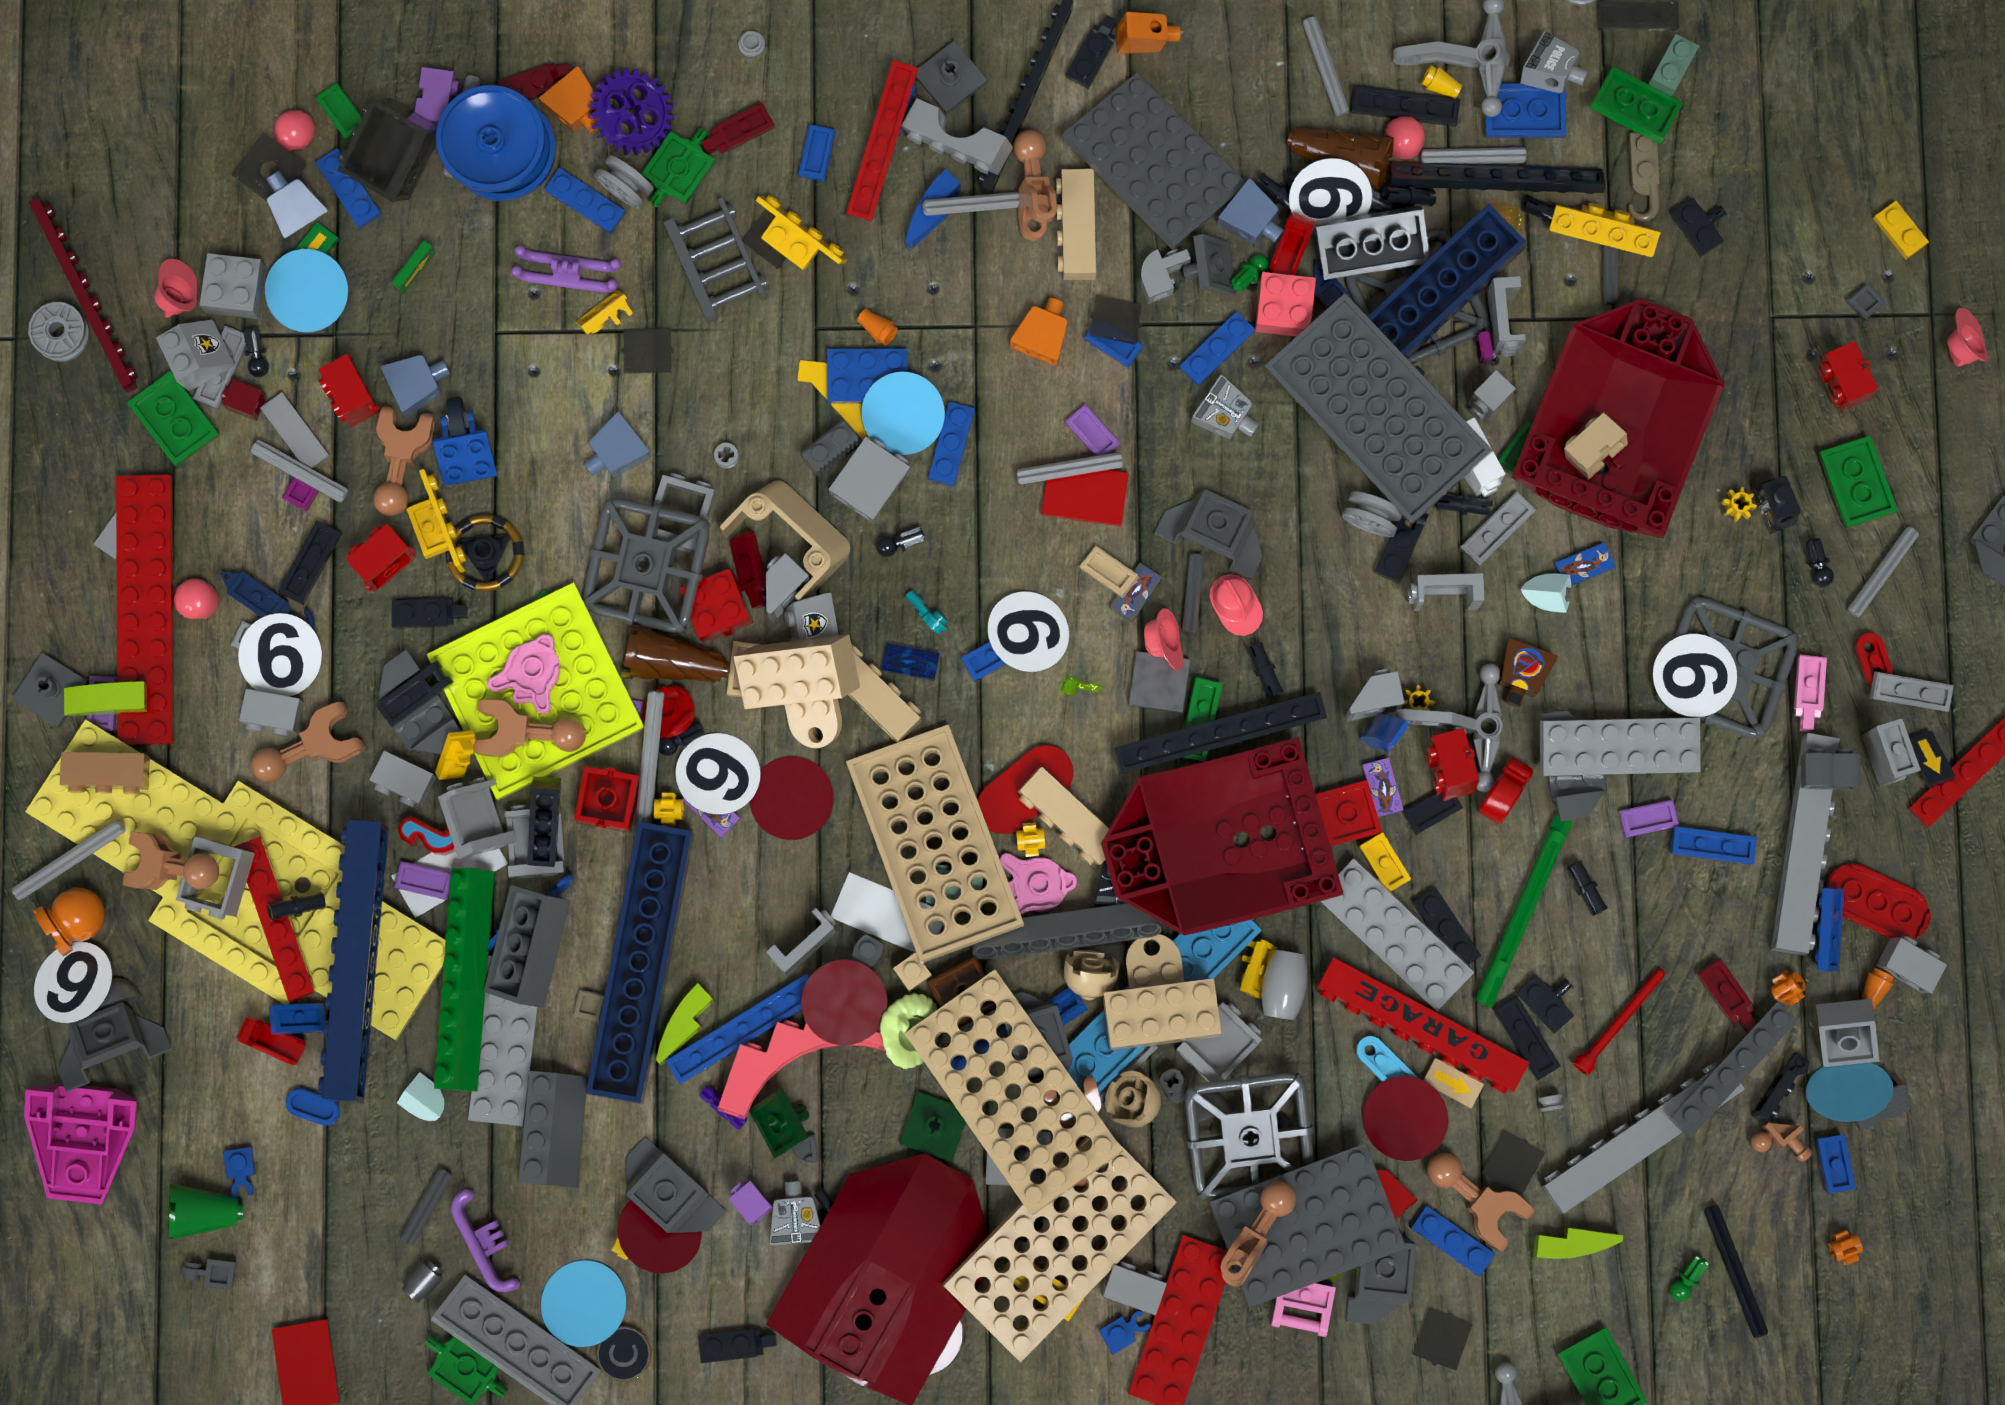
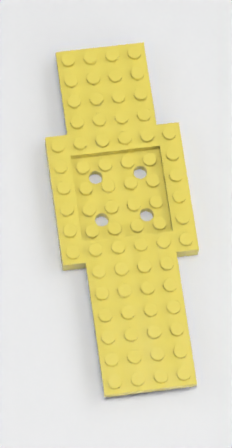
M86 719L64 751L140 753ZM60 757L25 812L76 844L85 841L113 821L121 820L126 827L125 833L93 854L123 873L134 872L139 867L141 861L138 848L129 845L130 832L165 836L169 840L172 849L181 853L180 859L188 860L194 836L233 847L262 837L284 900L290 899L293 895L301 897L320 891L324 895L325 909L306 912L301 917H294L293 915L290 916L316 992L326 998L327 993H332V982L329 981V967L334 965L335 954L331 953L332 938L337 937L338 926H334V913L340 907V898L336 897L337 883L342 882L343 871L339 870L340 854L345 853V846L240 781L236 783L225 802L221 803L151 759L149 764L148 790H140V794H124L123 789H112L111 794L95 793V789H85V793H70L68 788L59 785ZM210 852L209 856L213 857L218 863L219 877L211 887L199 889L197 898L220 905L221 900L226 894L235 859ZM177 875V880H168L161 888L153 890L163 898L148 921L284 1005L294 1004L296 1000L289 1002L247 882L237 916L226 915L224 920L209 916V910L202 908L201 913L185 909L186 903L176 900L183 876ZM302 878L309 879L311 883L310 889L305 893H299L296 889L297 882ZM383 901L371 1025L397 1041L443 969L446 940Z

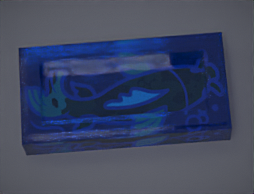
M886 643L881 671L935 681L940 653Z

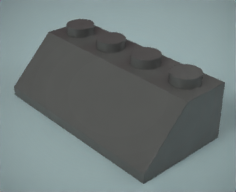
M1421 205L1315 223L1324 280L1424 264L1430 259L1424 212Z
M510 885L484 992L517 1004L544 1008L571 900Z
M529 1071L519 1183L577 1188L588 1077Z

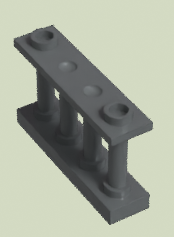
M723 197L718 199L721 209L718 212L684 226L682 224L676 225L674 218L664 222L667 234L707 324L717 320L715 312L719 311V307L756 291L761 301L766 300L765 291L768 290L763 275L757 276L733 219L737 218L731 203L726 205ZM726 220L731 231L730 235L694 250L686 248L684 240L688 239V235ZM734 244L737 245L742 258L707 273H697L694 264L698 263V259ZM747 268L752 282L715 298L713 295L708 297L704 288L708 287L709 283Z

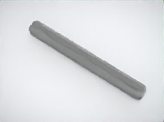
M655 690L649 691L647 698L635 818L636 824H638V821L651 823L664 700V693Z
M121 820L113 821L14 886L12 893L16 899H24L125 833L126 827Z

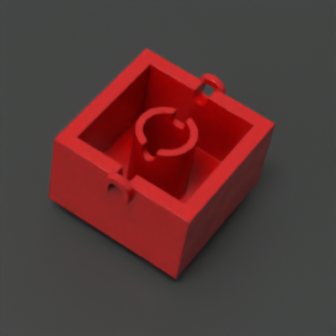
M1856 341L1826 353L1819 363V376L1823 383H1828L1832 391L1829 393L1830 399L1835 407L1839 406L1841 412L1871 400L1878 390L1869 371L1870 363L1864 360ZM1863 364H1867L1866 368H1862Z
M345 354L319 368L318 370L322 377L318 381L328 398H334V401L330 403L341 422L347 421L352 428L380 413L378 410L380 407L375 404L353 364V357Z
M388 524L383 527L381 525L376 527L369 534L370 538L365 543H358L349 550V556L346 558L347 562L365 581V587L374 593L416 558L413 555L416 552L410 545L407 547Z
M730 568L704 578L702 582L699 581L691 620L698 639L703 643L722 635L724 637L731 636L735 630L754 623L737 577ZM687 586L679 588L683 599Z
M1464 728L1432 736L1430 745L1427 746L1428 752L1425 753L1428 768L1434 769L1436 778H1433V785L1436 794L1441 793L1443 801L1475 793L1479 782V776L1473 760L1475 752L1469 746Z
M584 766L574 821L581 825L631 833L638 797L639 776L617 772V769L606 767V770Z

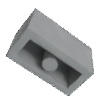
M1495 370L1473 393L1468 403L1470 413L1480 421L1483 419L1488 423L1509 401L1516 388Z
M246 689L239 721L246 725V729L250 731L262 732V729L265 728L273 730L272 734L289 737V733H298L304 702L299 698Z
M384 751L369 780L375 784L374 790L386 796H389L390 792L400 796L399 802L413 808L415 804L423 806L437 777L418 766Z
M1907 936L1890 938L1876 967L1920 993L1932 994L1947 964L1939 960L1940 956L1937 953L1928 949L1923 951L1916 947L1917 942Z
M1122 1261L1119 1266L1114 1265L1102 1297L1156 1315L1167 1284L1161 1281L1163 1276L1147 1271L1146 1275L1136 1273V1266Z

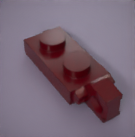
M554 63L547 64L497 82L499 86L510 88L531 101L539 98L571 72L569 63L555 67Z
M760 103L716 125L715 129L710 132L712 137L701 142L702 148L708 155L720 150L721 154L729 152L774 129L775 125L763 103Z
M748 531L730 539L729 543L741 591H745L747 597H749L751 608L766 607V575L755 531Z
M1719 958L1696 974L1727 1019H1730L1733 1024L1738 1022L1747 1033L1756 1023L1750 1014L1754 1011L1751 1006L1752 1002L1722 959Z

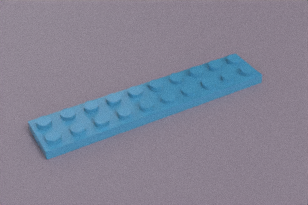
M1252 920L1185 936L1180 934L1173 942L1178 947L1181 955L1184 982L1215 978L1262 930ZM1103 1010L1069 1044L1073 1061L1068 1073L1081 1092L1082 1079L1093 1075L1098 1092L1100 1093L1145 1047L1110 1051L1105 1012Z

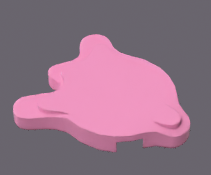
M542 634L536 640L513 649L507 658L504 669L488 680L487 685L489 689L493 692H500L513 688V700L515 703H532L540 714L549 713L551 711L550 693L556 685L561 671L560 661L555 652L554 639L550 635Z
M1004 853L1000 857L1003 869L1013 877L1008 883L1021 916L1028 912H1046L1056 908L1067 893L1074 890L1077 885L1075 875L1066 872L1051 859L1032 858L1021 860L1010 853Z

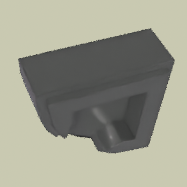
M810 1135L809 1138L791 1149L798 1158L810 1163H819L815 1135Z

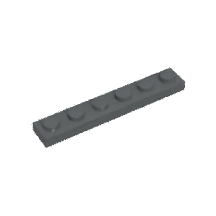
M1778 1001L1775 1002L1676 1109L1669 1119L1688 1138L1692 1137L1798 1020Z

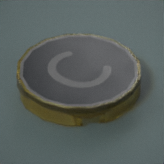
M629 1326L618 1327L608 1339L597 1345L596 1350L597 1364L602 1373L611 1380L619 1382L633 1381L643 1375L650 1366L652 1358L651 1344L646 1336L637 1328Z

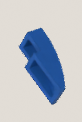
M947 169L933 181L915 209L905 240L906 248L909 252L948 217V214L924 215L922 203L928 199L955 197L961 191V184Z
M1377 715L1359 739L1377 751L1381 748L1389 754L1410 723L1390 715Z

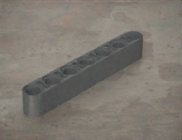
M1127 903L1022 918L1024 922L1023 927L973 944V955L977 959L989 960L1149 938L1158 935L1162 928L1161 922Z

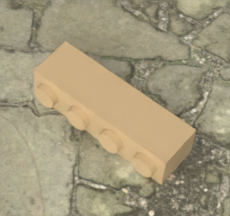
M1062 169L1061 178H1056V194L1062 195V204H1057V220H1062V230H1057V246H1063V256H1058V272H1063V280H1095L1094 170Z
M851 644L860 688L851 692L848 696L896 743L901 742L921 723V718L918 716L921 711L911 701L906 704L899 697L902 694L900 690L891 682L886 684L880 678L882 673L872 663L867 666L860 659L863 654Z
M1038 767L1017 790L1021 795L1019 800L1030 810L1033 807L1041 813L1039 819L1049 828L1054 825L1062 833L1059 837L1070 847L1075 844L1081 850L1079 856L1089 865L1093 863L1101 865L1105 860L1101 843L1109 828L1043 767Z

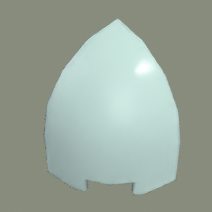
M1553 573L1536 576L1527 581L1521 588V591L1532 605L1540 609L1566 613L1570 602L1565 600L1566 587L1571 588L1570 575Z
M419 1072L405 1089L397 1104L420 1119L436 1121L444 1110V1097L441 1090L434 1089V1083Z

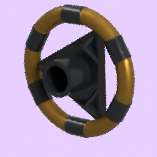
M489 514L472 516L457 525L455 530L458 537L453 538L457 546L458 543L462 547L464 553L485 582H479L466 576L463 572L460 573L448 550L445 552L446 564L452 576L462 586L481 592L503 588L513 581L522 567L525 556L524 544L517 529L508 520ZM480 524H491L507 533L505 535L460 539L464 533ZM511 538L514 554L513 563L507 572L496 580L491 581Z

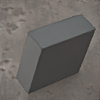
M1868 283L1846 301L1863 321L1868 319L1886 303Z

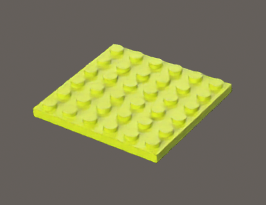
M574 582L427 654L431 664L438 660L443 666L441 669L445 675L450 676L454 681L450 687L444 690L463 731L473 730L476 740L492 738L499 728L496 718L485 716L477 710L479 700L506 701L517 710L519 715L528 716L532 719V723L554 725L561 718L573 717L581 721L586 729L584 744L572 752L558 749L552 741L530 740L529 746H520L504 758L482 756L474 753L487 781L496 780L497 785L491 787L497 800L531 785L533 776L547 777L645 728ZM542 634L550 635L554 639L555 652L561 667L559 679L550 693L551 711L547 714H540L532 703H515L513 700V688L493 692L487 685L491 677L499 674L504 669L507 658L513 649L536 640Z

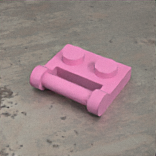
M1315 1283L1277 1297L1271 1326L1279 1328L1282 1325L1317 1332L1318 1336L1326 1337L1336 1287ZM1284 1306L1321 1313L1320 1322L1283 1314Z

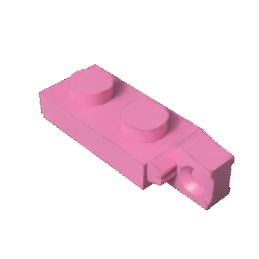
M1799 655L1797 658L1794 709L1795 716H1800L1799 731L1811 732L1814 729V718H1820L1823 711L1827 657Z

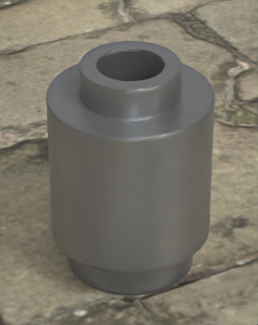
M431 1260L428 1263L421 1261L404 1281L406 1284L402 1290L419 1303L422 1298L426 1299L443 1279L440 1275L442 1269Z

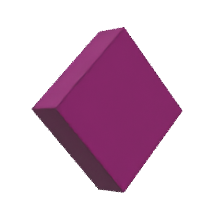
M1489 331L1480 332L1476 338L1479 363L1481 365L1489 364L1494 357Z
M293 478L282 499L307 513L319 491Z

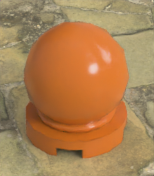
M77 887L70 888L59 894L54 899L51 909H46L45 906L41 905L33 911L37 922L46 936L51 933L57 945L54 947L62 956L73 951L72 941L83 942L94 937L102 929L106 917L101 898L93 891Z

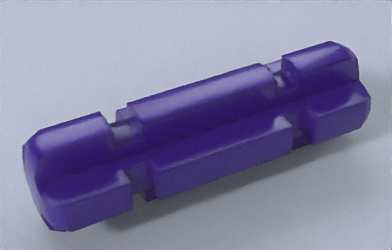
M707 1085L699 1094L700 1098L706 1103L709 1102L710 1106L723 1118L729 1119L731 1121L730 1124L736 1129H741L747 1122V1117L744 1120L718 1111L722 1096L717 1095V1091Z

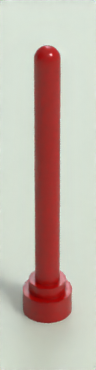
M1659 968L1654 971L1588 1052L1584 1051L1582 1054H1578L1571 1062L1582 1074L1589 1076L1596 1068L1595 1064L1597 1063L1596 1058L1664 978L1665 971Z

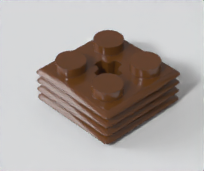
M972 957L929 980L928 986L941 1008L959 994L960 987L966 990L986 975L977 958ZM992 1001L983 1003L981 1007L982 1014L985 1015L996 1009V1004ZM970 1017L962 1018L959 1021L958 1027H963L972 1022L973 1019Z

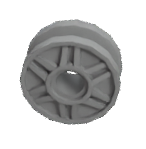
M609 155L604 162L611 173L598 169L594 174L596 180L625 204L632 208L640 209L643 201L636 192L648 196L654 190L653 186L630 165L617 157Z
M51 302L41 306L33 314L29 322L28 335L32 345L43 356L55 362H67L77 358L85 351L90 340V328L87 320L73 306L64 302ZM59 327H64V333L59 337H54L55 330Z
M1357 491L1351 492L1348 501L1356 508H1345L1342 514L1343 519L1369 533L1384 537H1394L1397 528L1389 521H1400L1402 518V514L1394 505L1385 499Z

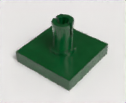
M783 1088L749 1109L774 1159L809 1138L801 1123L809 1119V1112L805 1111L798 1115V1113L806 1109V1106L800 1103L793 1107Z
M917 1092L900 1145L952 1162L966 1121L954 1104Z

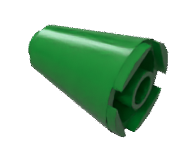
M170 1184L168 1239L175 1240L237 1226V1220H243V1203H238V1198L180 1184Z

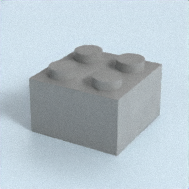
M207 253L199 304L203 311L207 314L259 319L266 267L261 259Z

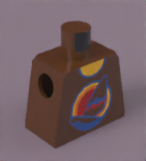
M1509 638L1504 647L1500 670L1501 677L1498 685L1509 689L1505 703L1514 707H1520L1524 695L1535 697L1553 668L1558 656Z

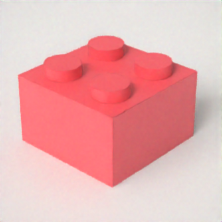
M1262 272L1255 332L1298 336L1312 321L1316 278Z

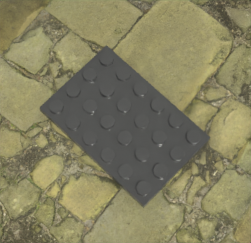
M1138 73L1134 74L1073 124L1061 137L1172 250L1227 205L1246 183Z
M1366 1143L1210 1202L1226 1247L1229 1250L1243 1228L1246 1226L1250 1229L1263 1209L1260 1198L1266 1185L1274 1181H1283L1288 1183L1296 1193L1294 1209L1288 1215L1276 1218L1265 1236L1268 1244L1246 1282L1241 1285L1249 1308L1407 1249ZM1236 1264L1234 1265L1235 1271L1238 1273L1241 1267Z

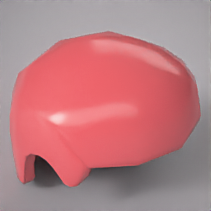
M289 110L278 117L275 122L273 135L276 143L286 151L305 149L314 139L316 126L308 113L302 110Z
M1400 116L1391 120L1384 132V136L1394 137L1392 156L1398 159H1412L1420 154L1424 146V129L1421 123L1411 116Z
M201 579L185 580L176 588L174 596L176 610L188 619L209 618L217 610L219 602L217 589L209 582Z

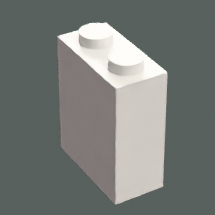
M1475 417L1466 421L1489 445ZM1492 452L1464 478L1474 497L1481 494L1483 497H1487L1498 490L1497 487L1501 485L1505 472L1494 452Z

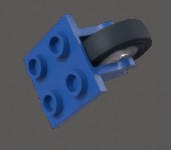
M461 397L447 399V415L440 417L443 437L432 439L444 486L497 476L486 429L477 431L473 410L465 411Z

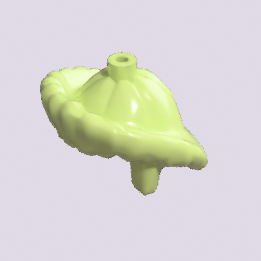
M913 993L911 995H904L903 998L891 1004L882 1015L880 1033L886 1055L894 1065L900 1066L903 1069L914 1068L924 1062L904 1034L937 1011L936 1003L924 994L918 995ZM940 1034L936 1038V1044L938 1043V1038Z

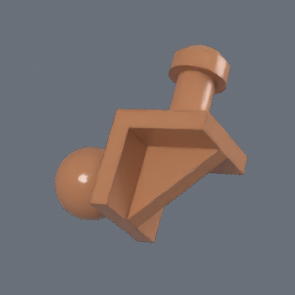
M1764 1123L1760 1126L1764 1132H1757L1751 1138V1145L1757 1152L1768 1151L1773 1142L1777 1148H1782L1788 1144L1797 1154L1796 1158L1799 1162L1806 1161L1812 1155V1150L1809 1147L1805 1148L1796 1137L1804 1130L1801 1125Z

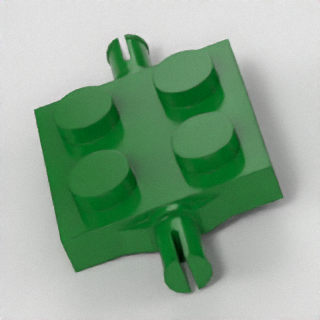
M698 128V131L691 140L681 138L670 131L641 173L657 189L648 201L651 205L654 204V207L658 208L666 195L674 197L687 205L716 163L715 159L704 153L700 147L701 142L708 136L705 130L703 131L701 128Z
M432 1335L428 1338L431 1342H425V1346L437 1353L436 1361L427 1375L469 1405H475L481 1395L488 1390L496 1394L500 1399L505 1396L503 1393L508 1392V1388L495 1381L499 1368L454 1336L445 1344Z

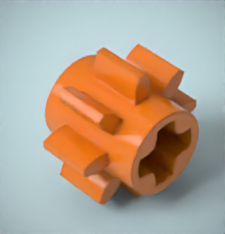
M1785 970L1772 979L1775 984L1771 987V991L1779 1003L1783 1004L1787 1001L1789 1006H1792L1805 997L1803 991L1806 989V984L1798 973L1790 974L1788 970Z
M1847 1230L1833 1234L1834 1241L1828 1243L1834 1260L1836 1262L1843 1260L1844 1265L1859 1261L1857 1254L1863 1252V1247L1857 1234L1852 1233L1849 1235Z

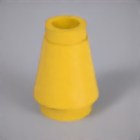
M1430 65L1421 81V84L1426 86V90L1456 98L1462 88V84L1458 83L1457 80L1439 66L1434 67Z

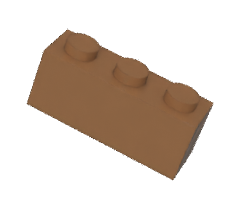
M61 752L59 785L68 788L70 793H85V789H95V793L111 794L112 789H123L124 794H140V790H148L150 757L144 753Z

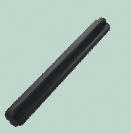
M1718 1205L1709 1206L1704 1209V1213L1754 1338L1765 1336L1768 1334V1329L1720 1207Z

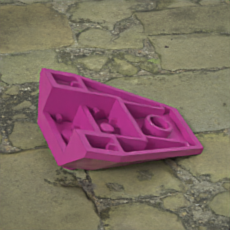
M63 1083L26 1089L24 1118L47 1198L94 1204L104 1203L136 1128L137 1099L115 1088L83 1085L68 1092L65 1091Z

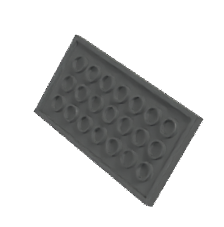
M1346 293L1264 365L1267 371L1411 525L1493 452L1489 445Z

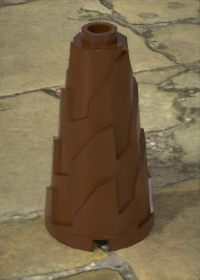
M1297 127L1295 131H1290L1287 145L1291 146V151L1314 162L1333 158L1353 163L1364 172L1371 188L1379 190L1383 186L1390 167L1388 162L1389 158H1392L1394 137L1358 132L1357 134L1337 129L1331 131L1314 127Z
M630 625L629 630L635 631L636 634L630 633L627 638L622 667L628 668L629 671H621L622 678L695 680L713 683L716 681L720 682L721 677L727 678L729 662L725 661V656H722V654L692 646L687 642L670 638L660 632L645 629L641 625Z

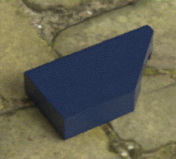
M1317 260L1314 264V278H1316L1314 297L1327 310L1344 293L1349 298H1351V294L1336 278L1324 280L1321 262Z

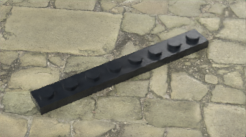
M1062 0L1061 5L1056 3L1051 14V19H1054L1050 28H1045L1040 40L1043 46L1040 52L1037 50L1034 52L1030 65L1033 66L1030 75H1024L1020 89L1023 90L1019 99L1015 97L1009 111L1012 113L1009 122L1005 121L999 134L1007 137L1012 146L1015 137L1021 130L1073 11V0ZM1007 159L998 175L990 171L988 174L981 173L978 181L981 184V194H993Z
M1390 162L1389 169L1391 187L1400 188L1408 185L1427 189L1579 192L1586 194L1604 193L1605 190L1603 169Z
M1317 692L1112 749L1120 775L1325 719L1327 715L1321 693Z

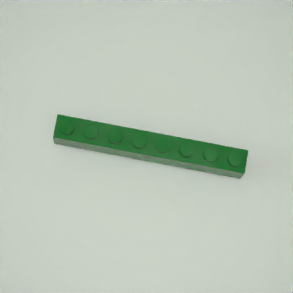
M451 868L434 1089L478 1092L485 1002L484 988L487 976L494 871L476 868Z

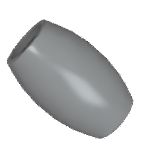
M1275 950L1272 954L1262 983V1007L1265 1016L1295 1020L1302 1007L1307 988L1308 970L1305 955Z

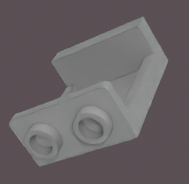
M1520 276L1493 278L1487 290L1493 354H1500V357L1515 356L1516 352H1520L1526 341V334H1510L1507 301L1515 300L1521 288Z
M865 437L829 488V495L874 525L880 517V511L904 477L909 475L910 466H908V460L897 453L893 456L885 450L887 447L879 440L873 438L871 441Z
M1483 574L1418 575L1415 581L1411 583L1410 588H1408V604H1413V611H1419L1424 603V595L1466 594L1467 610H1478L1484 602Z
M1902 718L1876 726L1862 735L1880 787L1904 780L1906 775L1921 770Z
M484 777L468 782L469 786L465 787L463 783H457L447 787V793L438 796L458 859L500 849L517 841L514 831L504 833L489 790L497 785L495 779L485 781Z
M526 805L512 806L511 811H505L507 832L514 831L517 840L508 845L509 878L515 880L566 875L562 810L559 808L555 867L527 865L530 809H527Z
M817 908L812 910L813 916L821 925L786 957L775 945L766 952L769 958L787 977L836 933L833 927L836 924L835 920L825 909L821 912Z
M1221 1002L1218 1006L1222 1033L1219 1037L1184 1041L1175 1050L1207 1082L1224 1080L1262 1041L1259 1037L1261 1034L1260 1030L1251 1022H1248L1246 1025L1239 1018L1241 1012L1230 1002L1227 1005Z

